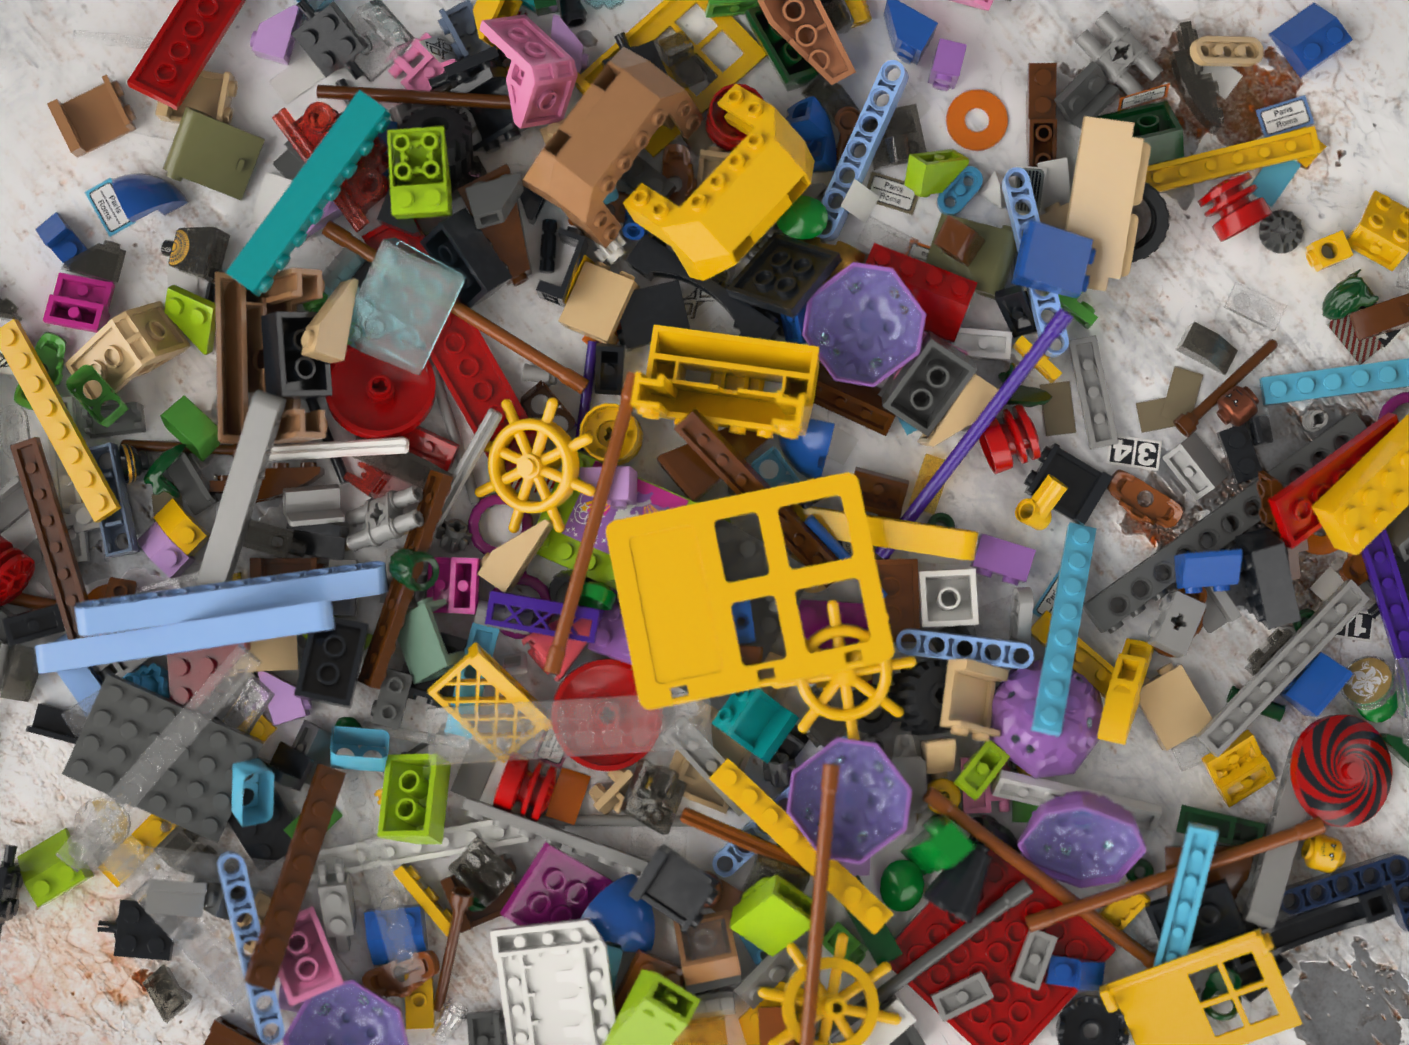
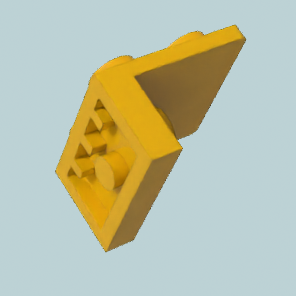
M1374 191L1360 222L1347 237L1350 248L1393 272L1409 252V208L1378 191Z

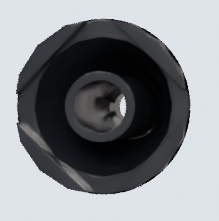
M977 841L973 844L975 847L956 865L944 869L923 894L925 899L944 911H949L955 917L970 924L975 919L992 861V856L988 854L990 849Z

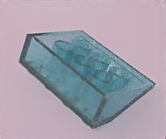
M395 237L383 239L355 299L347 344L360 352L416 375H421L466 276Z

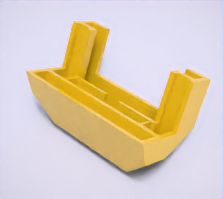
M736 83L717 104L720 108L727 111V114L724 116L727 123L747 136L684 204L678 207L643 183L623 202L634 222L670 245L689 277L702 281L736 265L809 187L812 181L815 161L802 137L774 106Z
M654 325L646 376L642 372L636 371L631 406L638 411V414H642L643 418L659 420V417L674 420V425L696 408L717 431L718 427L729 428V432L733 434L745 435L747 430L757 432L756 436L773 439V435L776 434L784 438L798 439V436H806L814 404L819 372V347ZM686 371L711 373L709 384L685 381ZM765 381L782 383L781 391H777V393L764 392Z

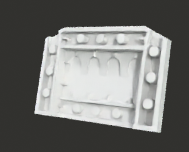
M585 918L492 929L490 935L493 957L497 961L508 1045H603L617 1016L607 944L591 920Z

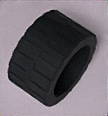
M1146 182L1142 199L1150 209L1151 225L1147 234L1135 243L1132 262L1145 259L1151 253L1156 252L1160 244L1164 242L1167 230H1169L1170 216L1166 202L1159 192Z

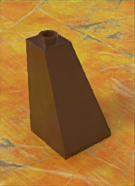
M507 164L458 188L471 215L473 214L465 188L472 186L476 182H488L498 179L502 175L512 174ZM517 201L505 222L480 229L485 237L491 241L501 261L508 266L509 273L513 278L506 283L507 286L511 284L514 286L521 285L529 279L528 275L532 274L519 203Z
M729 428L718 431L745 460L769 441V438L756 436L757 432L746 430L745 435L730 433ZM689 444L668 451L656 458L657 463L685 496L694 502H697L722 481Z

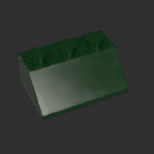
M760 6L744 12L748 24L787 92L806 86L819 75L768 23Z
M1167 100L1096 117L1134 123L1132 137L1144 139V142H1147L1151 147L1148 165L1184 157L1183 128Z

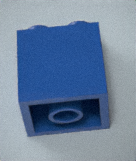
M1030 220L1023 229L1011 284L1078 298L1081 292L1087 291L1090 276L1085 274L1087 265H1092L1096 249L1091 248L1093 240Z

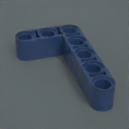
M1387 853L1337 869L1333 873H1325L1287 885L1280 910L1288 914H1298L1385 886L1399 927L1409 932V896L1403 901L1399 897V891L1402 887L1407 886L1409 889V859L1395 853ZM1395 859H1398L1401 867L1397 873L1393 874L1390 870V864ZM1372 868L1374 877L1370 882H1365L1363 874L1366 869ZM1345 876L1348 881L1347 887L1339 891L1337 880ZM1319 885L1321 895L1317 899H1312L1310 890L1313 886ZM1292 893L1295 897V902L1291 907L1286 908L1283 903L1284 897Z

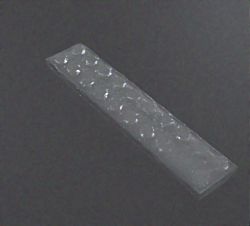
M688 692L671 693L672 698L689 695ZM638 695L430 707L426 709L430 765L712 748L710 698L653 710L642 707Z

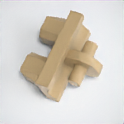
M629 769L608 771L607 775L615 783L608 790L601 783H598L589 791L590 796L595 802L593 806L604 815H608L613 809L619 814L625 807L633 811L636 807L631 801L638 795L633 788L641 779Z

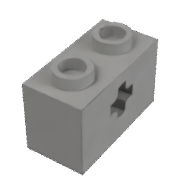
M1179 591L1165 595L1159 605V610L1161 611L1159 618L1154 620L1149 628L1148 635L1150 639L1147 644L1177 658L1186 656L1207 605ZM1176 618L1175 623L1179 625L1177 628H1173L1174 623L1171 619Z

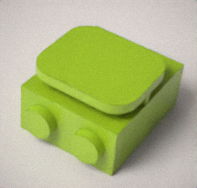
M777 874L772 878H762L742 894L741 902L733 907L729 928L773 957L787 947L789 943H792L810 929L812 899Z

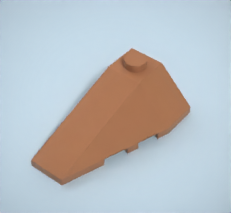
M757 0L768 23L829 84L833 85L856 72L820 0Z

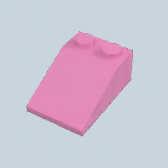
M313 906L299 912L278 974L290 1006L344 984Z

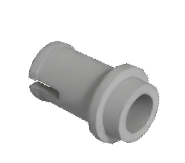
M524 364L523 381L540 382L542 380V383L544 381L548 387L556 385L558 378L538 366Z
M1323 410L1306 412L1302 417L1303 427L1309 432L1319 431L1328 422L1327 413L1322 414Z

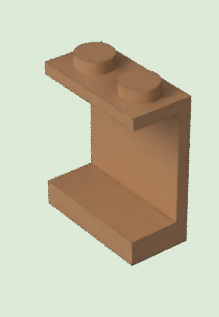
M107 75L102 76L104 84L63 104L58 99L47 103L70 152L77 158L136 130L133 123L136 120V116L130 105L125 106L121 96L125 95L122 87L117 80L113 81Z

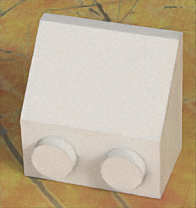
M976 569L921 571L918 573L922 628L979 625Z

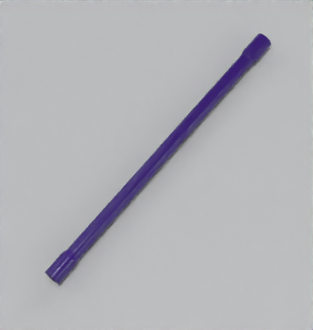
M1062 307L1058 309L1045 326L1043 333L900 520L916 522L1054 340L1074 318L1073 315ZM877 546L875 552L881 558L887 560L896 549Z

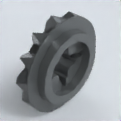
M1282 209L1276 210L1260 223V240L1268 250L1274 253H1288L1302 242L1304 230L1301 225V219L1297 218L1293 212ZM1281 221L1284 229L1292 230L1284 235L1283 240L1280 238L1279 233L1271 232L1280 227Z

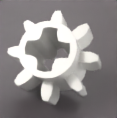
M618 233L615 240L610 242L607 248L602 247L596 242L594 243L597 248L594 255L602 263L608 261L613 266L627 254L624 249L627 242L620 233Z

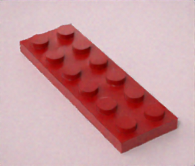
M178 0L128 79V87L178 111L246 0Z
M1388 412L1268 499L1285 547L1293 549L1322 528L1312 506L1399 423L1397 414Z

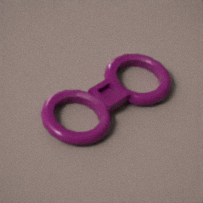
M491 494L481 499L472 509L468 519V533L472 534L471 541L483 555L491 553L496 547L490 546L485 542L480 534L479 522L481 516L488 508L494 505H507L497 494ZM524 513L521 533L533 527L531 513ZM526 570L517 585L530 586L539 593L541 599L550 600L548 586L539 578L528 575ZM496 587L492 589V591H501ZM543 611L541 613L543 617L548 614V612ZM552 616L545 620L547 624L550 623ZM540 623V624H539L538 626H536V627L542 628V627H544V626H543L542 623ZM500 629L503 635L514 639H523L527 636Z

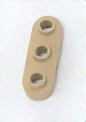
M1203 36L1192 42L1190 55L1192 60L1200 66L1249 67L1262 60L1264 50L1261 42L1254 37Z

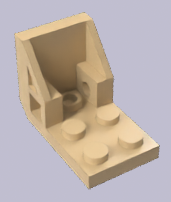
M158 301L126 310L112 318L64 365L71 375L83 365H91L117 393L134 377L149 373L185 352L191 345L177 325L164 313L165 307L162 302ZM90 380L83 386V393L88 399H96L102 393V386L98 381Z

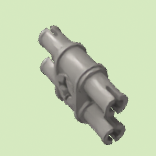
M1107 11L1096 20L1095 24L1111 39V44L1108 47H1103L1088 30H1085L1075 41L1092 58L1090 61L1097 63L1101 67L1104 75L1109 79L1108 82L1116 83L1127 95L1141 92L1144 89L1128 72L1130 65H1136L1151 82L1164 70L1147 53L1149 51L1148 47L1143 46L1129 32V28H1123ZM1126 50L1123 58L1121 57L1113 61L1116 54Z
M412 485L398 492L390 490L386 495L376 499L370 498L359 508L347 511L346 520L350 526L357 527L366 522L364 530L346 537L348 548L356 552L367 546L378 547L385 541L393 538H402L405 532L423 526V516L416 509L403 515L405 507L423 500L421 489L416 487V485Z

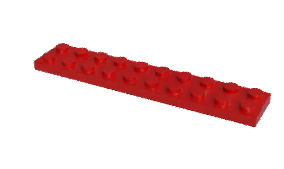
M415 218L414 220L421 233V236L417 238L385 225H381L362 236L367 245L459 301L420 243L425 235ZM381 270L474 435L490 408L499 411L502 414V419L489 441L493 442L498 433L509 425L501 406L504 399L512 401L519 420L529 418L480 331ZM526 430L525 434L533 449L537 431ZM514 438L508 449L522 455ZM484 451L485 454H486V456L488 457V456H489V452ZM505 460L506 473L517 467L516 464Z

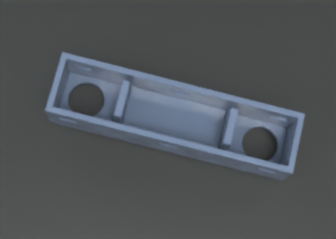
M110 442L89 447L121 506L120 510L99 522L106 557L116 558L140 552L118 445ZM105 453H110L112 467L109 469L102 468L99 463L100 457ZM122 533L127 534L129 547L124 550L119 549L116 545V538Z

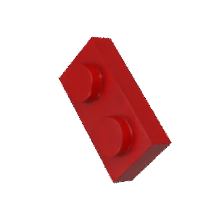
M421 426L403 435L410 443L408 454L447 472L451 469L460 447L459 444Z

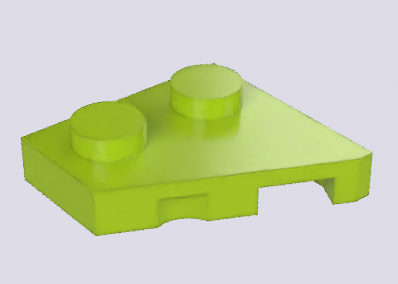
M176 285L168 287L164 313L203 354L207 355L213 352L216 332L215 303Z

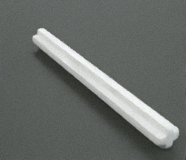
M405 437L278 444L273 445L268 461L403 454L409 452L410 443Z

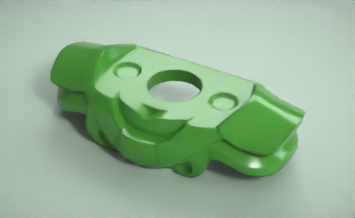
M45 332L38 340L35 351L41 362L48 367V374L56 387L63 379L62 371L65 361L63 357L66 350V340L57 334ZM18 384L14 394V401L23 408L33 410Z

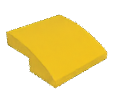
M1248 729L1242 732L1219 757H1214L1210 752L1201 758L1213 783L1229 808L1276 779L1267 758L1262 754L1254 735Z

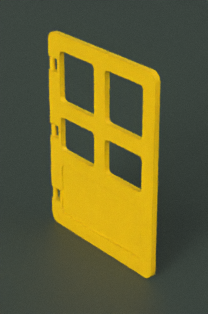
M846 472L614 520L606 527V537L638 698L641 706L645 709L653 710L889 661L894 654V646L859 481L852 473ZM831 496L841 497L853 556L839 561L791 569L788 563L778 515L779 508ZM756 513L760 521L769 573L766 576L729 583L725 580L714 524L720 519ZM853 578L857 579L860 583L871 636L870 640L864 643L809 653L806 649L795 597L796 591ZM773 596L776 599L787 655L781 660L744 666L740 655L731 606L736 602ZM861 650L862 659L845 662L844 653ZM774 667L775 677L763 680L758 679V670ZM687 685L689 695L672 698L671 688Z

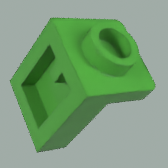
M837 921L823 937V946L834 956L838 934L846 933L848 935L845 959L859 965L864 960L865 952L868 949L864 943L859 941L845 926Z

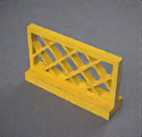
M475 642L468 648L469 653L427 691L432 698L500 761L505 763L512 751L517 752L542 729L547 731L552 727L551 713L489 653ZM470 664L476 670V679H460V672ZM445 685H456L455 697H443L438 691ZM460 685H475V697H459ZM480 685L494 686L495 696L479 697ZM511 702L514 705L513 714H498V704ZM459 703H475L474 715H462L459 712ZM479 703H494V714H478ZM498 720H513L512 732H497ZM517 720H530L534 724L528 731L517 732ZM478 721H493V732H480L477 729ZM497 738H512V745L502 752L496 747Z

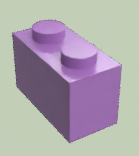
M940 38L928 83L933 84V88L941 91L955 88L960 76L967 44Z
M982 533L979 535L975 560H972L970 567L976 568V574L991 578L993 573L1002 576V582L1018 586L1019 582L1024 583L1027 581L1036 550Z

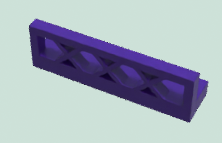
M490 591L485 624L555 636L556 631L552 630L545 620L553 614H561L564 603L501 591ZM495 603L506 605L512 615L504 621L493 620ZM578 605L573 624L581 618L592 620L590 635H579L572 624V633H570L568 639L595 643L599 621H603L604 610ZM512 606L520 607L521 609L515 612ZM526 609L533 610L539 618L531 626L524 625L518 616ZM539 611L548 612V614L543 617ZM515 618L518 624L510 623L509 621ZM542 623L546 629L538 628L536 626Z

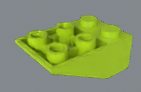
M444 127L387 130L392 215L396 219L453 215L451 180Z
M642 969L603 1045H671L688 1026L701 999L660 974Z

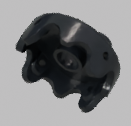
M1089 995L1078 997L1070 1001L1062 1009L1057 1019L1056 1037L1059 1045H1127L1129 1041V1033L1122 1012L1118 1009L1109 1013L1102 997ZM1089 1023H1094L1098 1026V1034L1094 1038H1086L1083 1034L1084 1027Z

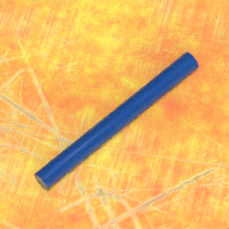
M813 515L805 519L804 523L840 560L852 557ZM881 587L884 599L888 593Z

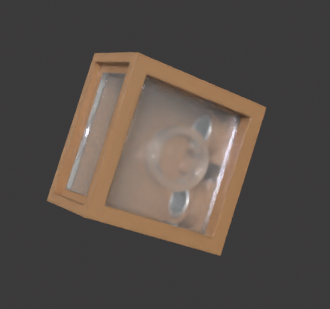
M728 910L704 914L697 928L691 927L686 933L681 930L682 926L673 921L686 986L741 975L733 930L729 928L730 916Z

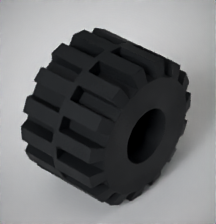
M443 105L438 107L425 106L423 110L416 109L411 112V116H405L402 119L399 129L444 127L450 179L457 180L462 177V173L469 172L474 161L471 122L468 121L465 113L459 114L458 109H447Z
M945 660L918 662L914 667L900 669L901 673H895L892 677V681L895 684L890 686L887 694H891L892 701L903 708L904 715L900 718L891 715L894 722H902L899 728L903 731H911V735L917 736L951 731V729L940 727L948 666Z

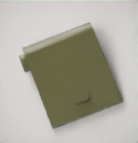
M186 107L163 169L167 171V177L182 182L184 178L242 200L265 139L216 120L204 112Z
M942 213L926 263L977 282L975 292L995 300V291L1005 289L1017 253L1012 227L1003 225L1002 228L950 215L975 230L985 240L969 267H966L958 262V260L956 261L953 257L951 258L933 243L948 216Z

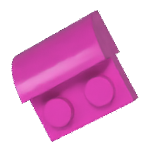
M59 272L54 293L49 295L43 321L47 324L97 333L109 322L110 314L108 311L115 285L112 282Z
M434 557L439 565V576L435 584L427 590V598L433 597L434 601L445 599L447 604L432 613L476 615L480 576L477 574L480 571L481 559ZM428 562V580H427V581H429V579L431 578V575H432V567H431V565L429 564V562Z

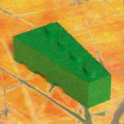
M940 814L938 817L932 815L922 825L924 830L900 852L908 861L915 863L922 871L923 876H925L927 873L931 874L934 871L938 872L941 869L953 867L975 846L951 820Z

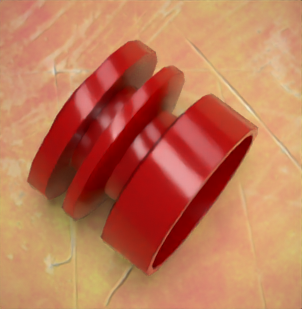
M734 84L721 88L714 95L706 115V130L709 138L717 147L730 152L747 136L727 123L724 118L727 111L720 108L717 104ZM738 84L747 91L764 100L756 89L746 84Z
M1249 172L1232 176L1212 187L1198 201L1201 208L1211 203L1214 204V207L1204 213L1206 217L1216 214L1221 216V219L1212 226L1220 242L1230 239L1272 214L1264 197L1252 201L1248 197L1258 188L1256 184L1245 189L1242 185L1252 179Z
M1021 404L1012 407L1013 416L1008 409L1002 410L1003 423L1000 424L995 417L979 438L985 458L994 474L1013 468L1012 455L1014 454L1022 464L1028 462L1027 453L1032 460L1041 457L1037 431Z
M1 535L0 606H4L12 602L27 587L35 570V561L27 554H24L19 548H13V544Z
M512 751L500 779L493 806L511 812L518 801L522 803L520 816L525 817L529 807L532 806L534 810L531 820L538 822L551 801L556 786L558 767L550 765L546 776L542 775L545 762L540 761L535 770L531 771L528 770L530 757Z

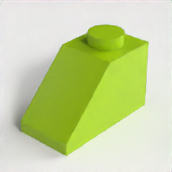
M954 149L909 154L904 185L914 191V194L919 197H929L930 194L942 193L967 167L969 159Z

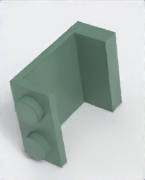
M433 597L425 598L417 602L418 607L407 609L405 623L400 629L397 639L410 675L413 676L412 681L414 684L437 679L447 673L466 656L464 651L447 654L432 612L446 605L445 599L434 601Z

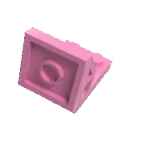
M525 14L482 20L479 30L490 42L505 53L507 58L512 60L506 82L514 123L520 129L564 120L578 76L574 59Z

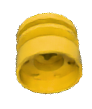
M604 403L593 407L585 414L580 424L579 436L585 433L593 436L592 443L583 448L590 456L601 462H604L609 444L607 439L611 437L609 432L613 430L619 408L617 404ZM632 414L617 466L629 463L638 455L643 445L641 425Z

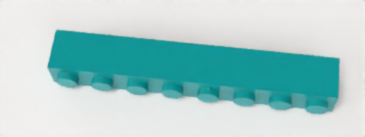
M359 89L225 273L257 296H260L262 292L266 293L271 288L274 282L272 278L278 270H283L291 259L289 255L294 248H298L304 243L307 238L306 232L310 226L320 221L324 214V207L329 201H334L341 190L339 187L343 181L353 176L359 159L362 155L366 156L369 154L374 146L373 140L379 133L382 134L388 128L391 122L389 118L392 115L385 107Z

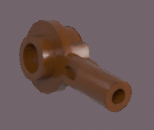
M853 106L842 107L835 115V124L840 132L836 148V160L840 161L860 116V111Z

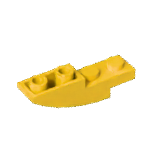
M1126 638L1122 653L1118 654L1110 680L1098 730V739L1123 745L1126 744L1140 702V691L1154 652V646L1147 644L1148 642Z

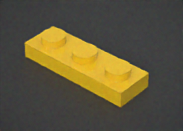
M402 864L393 874L448 937L453 912L449 908L444 910L437 902L440 899L437 893L430 886L427 888L423 886L419 881L422 878L412 865L407 867L406 864Z

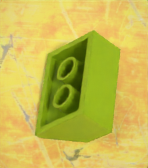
M438 753L388 754L385 765L377 837L412 844L443 843L451 770L450 761Z

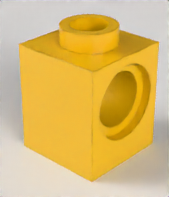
M1343 230L1312 242L1306 247L1307 252L1305 253L1309 265L1314 267L1316 272L1353 256ZM1322 246H1327L1332 250L1333 255L1331 259L1323 256L1321 252Z

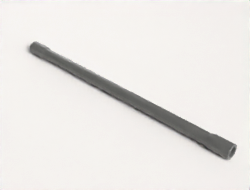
M1025 879L1018 882L1006 891L1001 898L976 915L972 924L965 923L877 988L879 1005L1008 909L1015 907L1033 894V890ZM865 998L856 1005L865 1007ZM843 1015L850 1026L861 1019ZM834 1022L829 1042L841 1033ZM819 1032L815 1034L814 1040L818 1041Z

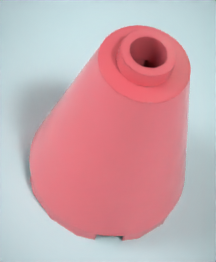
M581 618L573 624V627L579 635L589 636L592 620ZM559 619L548 624L552 630L556 631ZM531 633L522 639L523 646L526 643L529 644L531 649L527 651L528 654L543 670L554 636ZM568 639L560 675L555 674L556 677L553 680L559 682L565 676L588 642Z

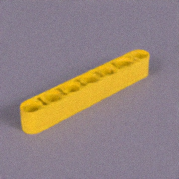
M798 504L790 505L803 521L810 515H813L836 540L851 542L844 511L815 506L803 509ZM866 514L872 546L962 560H975L977 531Z

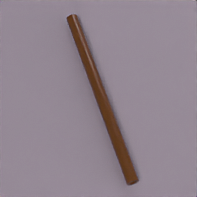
M318 85L316 90L317 98L352 100L360 89L376 102L511 109L509 95Z

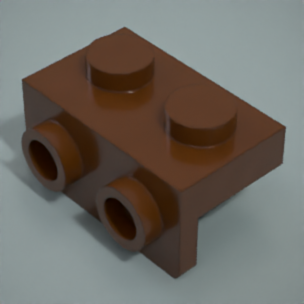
M856 467L854 475L859 481L865 513L871 512L878 514L880 517L900 519L909 480Z

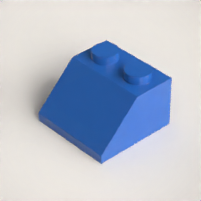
M887 0L883 16L893 51L897 53V57L907 64H911V62L918 64L935 34L938 23L898 0Z
M1312 3L1269 33L1273 42L1300 79L1344 49L1353 40L1338 18L1316 3Z
M1242 549L1174 555L1177 589L1185 588V594L1202 593V587L1213 586V592L1230 591V585L1239 584Z
M1319 652L1282 690L1280 695L1304 716L1318 717L1354 673L1324 653Z
M420 904L374 908L364 912L366 939L373 965L388 964L428 950L425 911Z

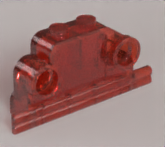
M314 102L306 108L304 115L296 121L285 107L276 113L272 119L306 163L343 112L338 113L337 110L324 102ZM379 136L373 140L374 146L369 154L366 156L362 155L357 162V169L353 176L345 179L340 185V193L334 200L336 206L357 233L370 223L365 215L370 208L386 196L389 189V181L382 174L389 167V155L386 152L388 146Z

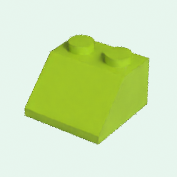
M67 828L17 857L23 883L37 907L50 903L94 876Z

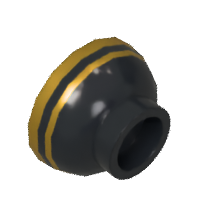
M121 444L119 446L125 482L130 484L138 480L142 472L148 471V457L145 450L138 451L132 445Z

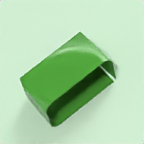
M83 365L66 381L67 389L90 415L106 428L111 426L129 410L116 392L91 365ZM90 380H96L102 386V393L96 399H88L83 394V386ZM108 400L116 401L119 407L107 418H104L101 414L102 404Z
M185 395L160 415L167 430L182 444H186V447L202 462L221 444L218 441V426Z

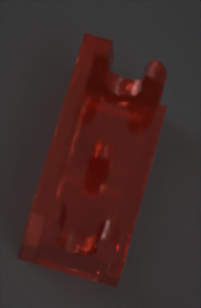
M358 462L357 465L365 470V472L361 473L362 478L347 472L343 479L367 496L376 499L391 477L381 470L378 472L364 462Z

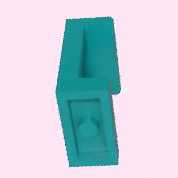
M761 688L732 693L711 724L768 764L800 718L762 691Z

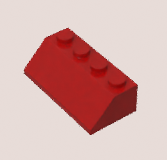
M874 243L865 264L893 268L926 313L924 331H931L938 337L954 343L978 283ZM895 287L894 293L899 295L901 290ZM908 302L903 303L904 308L909 310L910 304Z

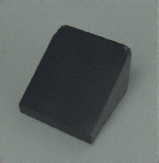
M1255 416L1248 420L1251 440L1254 446L1273 442L1268 416Z
M795 724L776 753L787 754L789 760L795 759L809 741L810 735L806 732H800Z

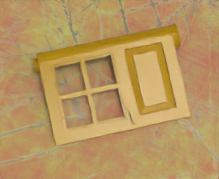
M663 0L625 34L630 47L640 46L650 41L654 42L671 27L692 50L671 69L663 60L662 63L668 76L688 92L701 114L709 109L714 95L721 88L739 82L767 55L763 48L732 16L710 17L717 27L696 45L675 22L695 4L706 12L709 0ZM721 31L744 53L724 72L701 50ZM617 42L583 73L579 74L577 72L578 76L575 87L582 95L585 94L604 69L602 61L615 56L620 51ZM696 54L718 76L697 96L675 74ZM662 125L656 130L644 149L654 158L677 138L681 132L676 125L672 130Z
M1261 929L1099 987L1100 995L1109 1013L1117 1011L1119 1006L1136 1045H1244L1302 1025L1300 1016L1271 952V949H1274V944L1268 932L1263 933ZM1252 952L1264 980L1235 990L1223 962ZM1217 964L1229 992L1200 1002L1188 974ZM1267 986L1279 1014L1250 1024L1238 996ZM1233 999L1244 1026L1215 1036L1203 1008Z

